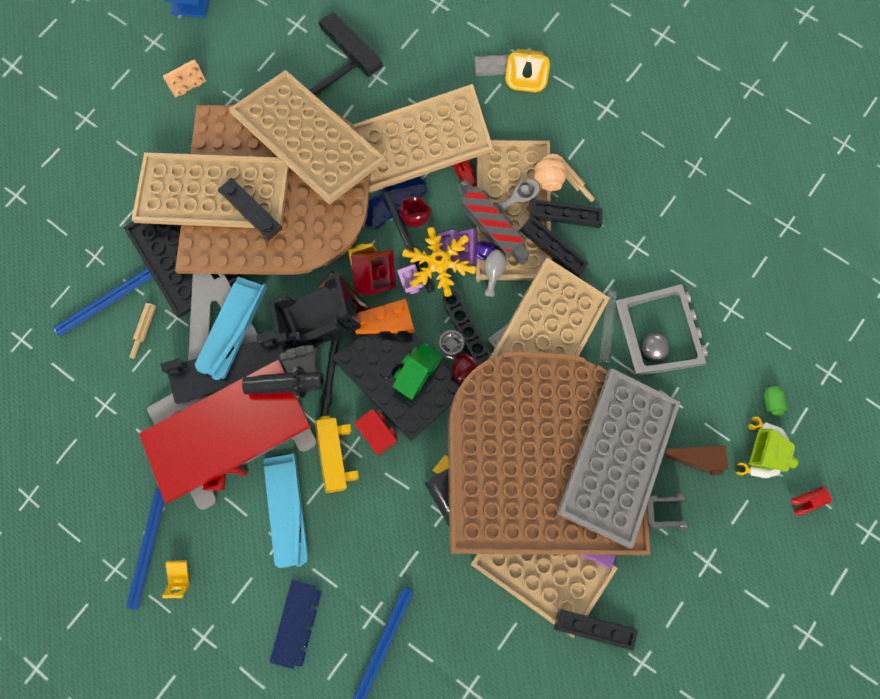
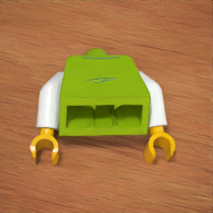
M753 417L751 421L756 422L758 426L749 424L748 428L753 431L758 430V434L749 461V465L752 467H748L745 463H739L737 466H743L744 472L735 473L737 475L750 473L751 476L769 478L779 475L780 472H787L789 468H795L799 462L798 458L793 456L795 445L789 441L784 430L767 422L765 424L762 423L759 417Z

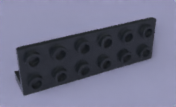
M276 331L256 335L257 341L241 345L224 379L214 380L211 375L198 372L195 367L197 358L186 362L178 358L160 363L162 371L168 374L174 402L180 404L214 394L278 359L280 361L279 354L284 351L282 345L277 341ZM234 348L230 350L226 358L229 357ZM280 361L281 364H282V366H283V368H284V370H285V372H287V370H286L285 366L283 365L282 361Z

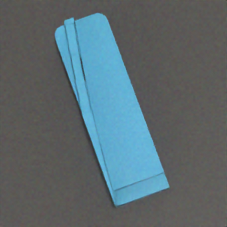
M237 277L195 362L198 372L205 375L207 373L214 380L224 379L227 376L267 290L266 284L260 285ZM232 347H234V349H233V351L231 352V354L229 355V357L226 358V356L228 355V353L230 352V350L232 349Z
M293 452L289 455L264 459L274 563L279 568H287L289 566L300 567L309 560L297 457ZM300 527H301V543L299 542Z

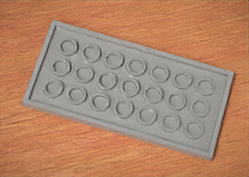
M611 368L607 373L557 514L629 549L633 548L680 402Z

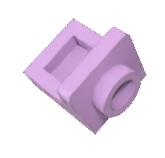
M415 264L397 269L405 293L414 294L419 292L421 287H424L422 282L416 288L410 285V282L416 278L413 274L418 272Z

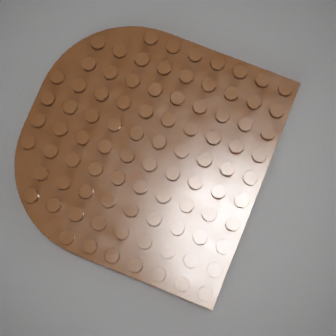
M197 105L190 154L277 157L230 113L229 108L233 105ZM335 113L360 135L358 130L348 120H346L341 115ZM290 169L282 222L283 229L270 241L255 228L181 225L175 271L178 274L292 275L312 272L313 269L323 265L327 266L351 248L357 240L362 227H364L369 205L370 174L331 204H328Z
M520 351L504 353L488 359L476 367L464 379L453 398L448 422L450 554L651 555L647 507L634 547L630 549L557 514L605 382L607 370L586 361L585 358L575 355Z

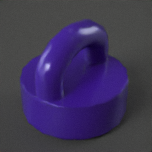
M486 241L478 242L475 252L476 257L480 260H486L490 252L495 250L494 244Z

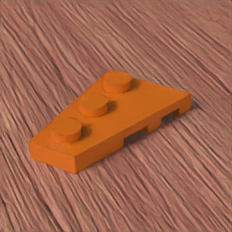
M406 299L357 313L361 327L355 331L356 334H379L381 331H391V333L408 331V333H415Z

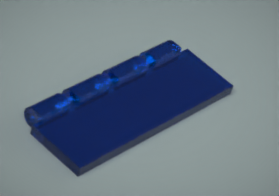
M418 176L385 188L369 200L365 224L377 230L386 223L383 218L384 216L387 220L393 218L382 196L385 192H389L398 213H400L397 206L401 207L404 199L412 197V195L421 197L428 192L425 188L426 183Z
M295 580L291 581L269 663L294 669V666H303L306 651L299 650V647H308L312 632L304 628L305 625L313 627L317 610L310 608V606H318L322 591L315 590V585Z

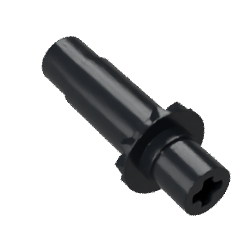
M302 366L295 367L292 373L243 377L242 391L245 395L293 393L296 398H304L308 391L323 390L325 381L322 372L307 373Z

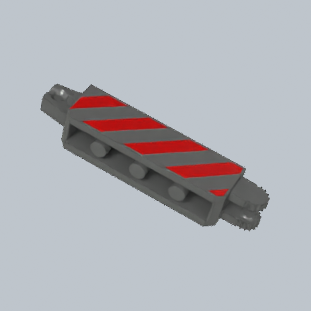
M466 180L459 184L457 191L462 197V210L490 243L494 244L496 250L504 253L505 258L513 257L519 264H526L529 252L524 247L525 238L523 234L512 227L511 220L500 213L499 206L489 200L485 190H481L478 186L474 188Z

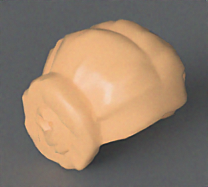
M547 154L543 160L536 164L534 178L539 182L542 189L557 191L562 188V184L566 179V165L563 163L562 156Z

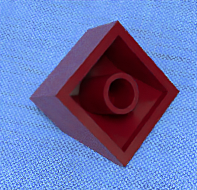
M393 250L366 252L351 256L355 294L373 295L396 288Z

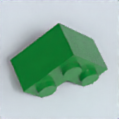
M424 343L419 348L415 347L411 354L408 353L403 359L402 364L404 366L395 374L394 379L396 381L392 387L412 400L420 392L427 378L435 371L443 356Z

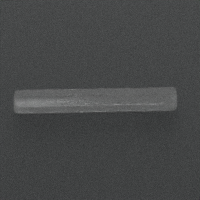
M616 290L607 291V296L610 299L605 306L599 362L609 363L618 293Z

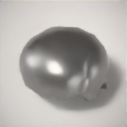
M650 333L642 339L641 352L646 359L652 362L662 361L669 355L670 342L661 333Z

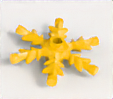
M430 227L427 229L430 238H425V241L431 245L428 246L429 249L433 250L431 255H427L424 250L421 253L417 248H414V252L407 249L403 251L404 257L412 258L410 262L420 260L419 264L425 261L428 263L427 268H420L421 272L413 274L416 278L410 282V285L413 288H416L420 282L425 285L428 276L432 278V272L436 271L439 273L436 280L440 279L438 289L443 287L444 295L448 297L452 295L449 285H454V283L448 278L452 276L447 274L446 270L452 268L455 273L458 270L462 275H465V271L475 274L477 267L467 265L469 261L459 263L460 259L454 262L450 259L451 255H458V251L465 250L462 245L469 241L466 235H463L457 242L456 239H453L451 247L447 244V251L443 252L440 250L443 243L439 244L441 235L436 237L434 227Z

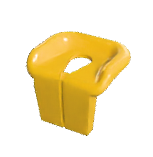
M517 49L507 59L505 75L507 85L517 91H542L548 82L550 60L547 56H544L542 51ZM526 62L532 63L533 73L529 78H525L522 75Z

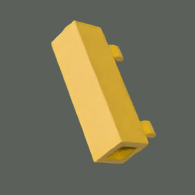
M322 416L319 417V420H316L315 430L325 494L344 491L347 488V481L359 479L358 470L344 473L339 435L350 434L351 426L350 424L337 426L336 418Z

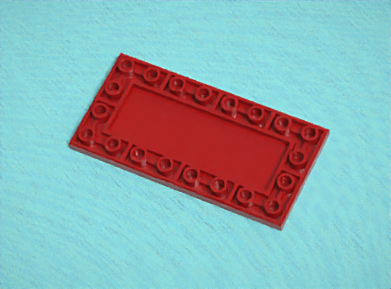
M278 359L246 377L286 372ZM241 379L140 432L139 436L164 502L168 504L311 428L298 398L293 393L245 395L242 391Z

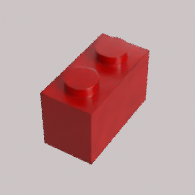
M372 409L354 422V424L379 457L397 444L395 438L398 435L392 427H386L384 424L386 419L381 412L376 413Z

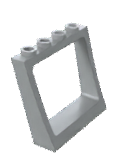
M682 284L616 300L617 310L636 377L706 365L705 356H708L705 345L700 344L699 338H702L700 327H695L694 320H697L694 309L690 310L688 304L691 302L690 294L688 291H684ZM678 295L697 358L646 366L642 360L628 308L667 296Z

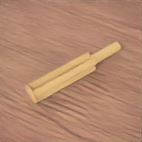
M563 159L567 169L566 179L577 191L580 190L590 202H593L595 198L584 187L585 182Z
M145 303L133 337L135 342L129 356L132 359H135L140 343L145 340L156 306L153 304Z

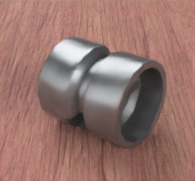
M449 330L441 335L439 340L441 355L446 360L453 361L463 354L464 338L458 331Z

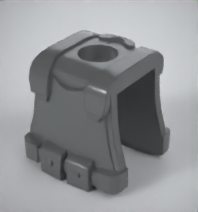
M313 345L296 347L279 354L280 361L285 366L287 373H292L293 369L302 366L307 373L319 372L318 352Z
M676 493L674 497L651 496L647 504L648 526L651 529L676 527L680 531L688 530V521H654L653 503H683L686 501L685 493Z

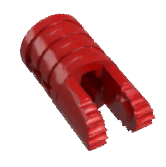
M468 160L453 165L460 181L466 180L474 188L477 186L473 176L474 171Z
M821 486L813 491L792 498L791 503L794 505L806 503L794 509L795 515L800 516L832 503V498L829 491L824 486Z

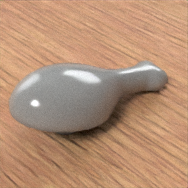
M534 179L520 182L515 187L512 196L498 204L500 210L505 212L509 206L515 203L528 202L534 199L540 190L539 182Z
M493 250L485 260L484 268L489 280L485 296L494 297L496 281L506 268V258L500 250Z

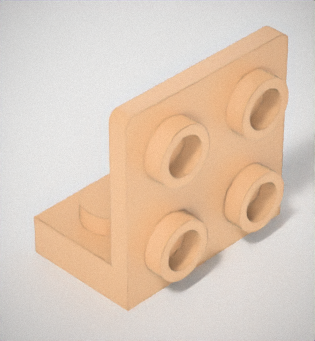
M192 60L163 76L175 97L183 95L190 89L206 82L196 60Z

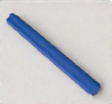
M148 268L54 326L55 333L59 336L63 335L152 279L153 277Z
M159 488L155 489L126 605L129 609L139 608L165 503Z
M406 587L402 589L354 699H366L412 597L413 591Z

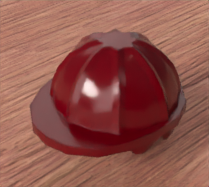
M408 197L402 201L400 216L407 225L420 227L427 223L432 209L421 197Z
M461 354L453 363L452 375L459 384H462L464 379L479 365L468 354Z

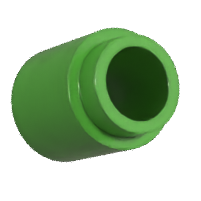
M780 386L765 389L764 400L767 413L772 414V416L784 415V411L788 410L784 391L781 390Z

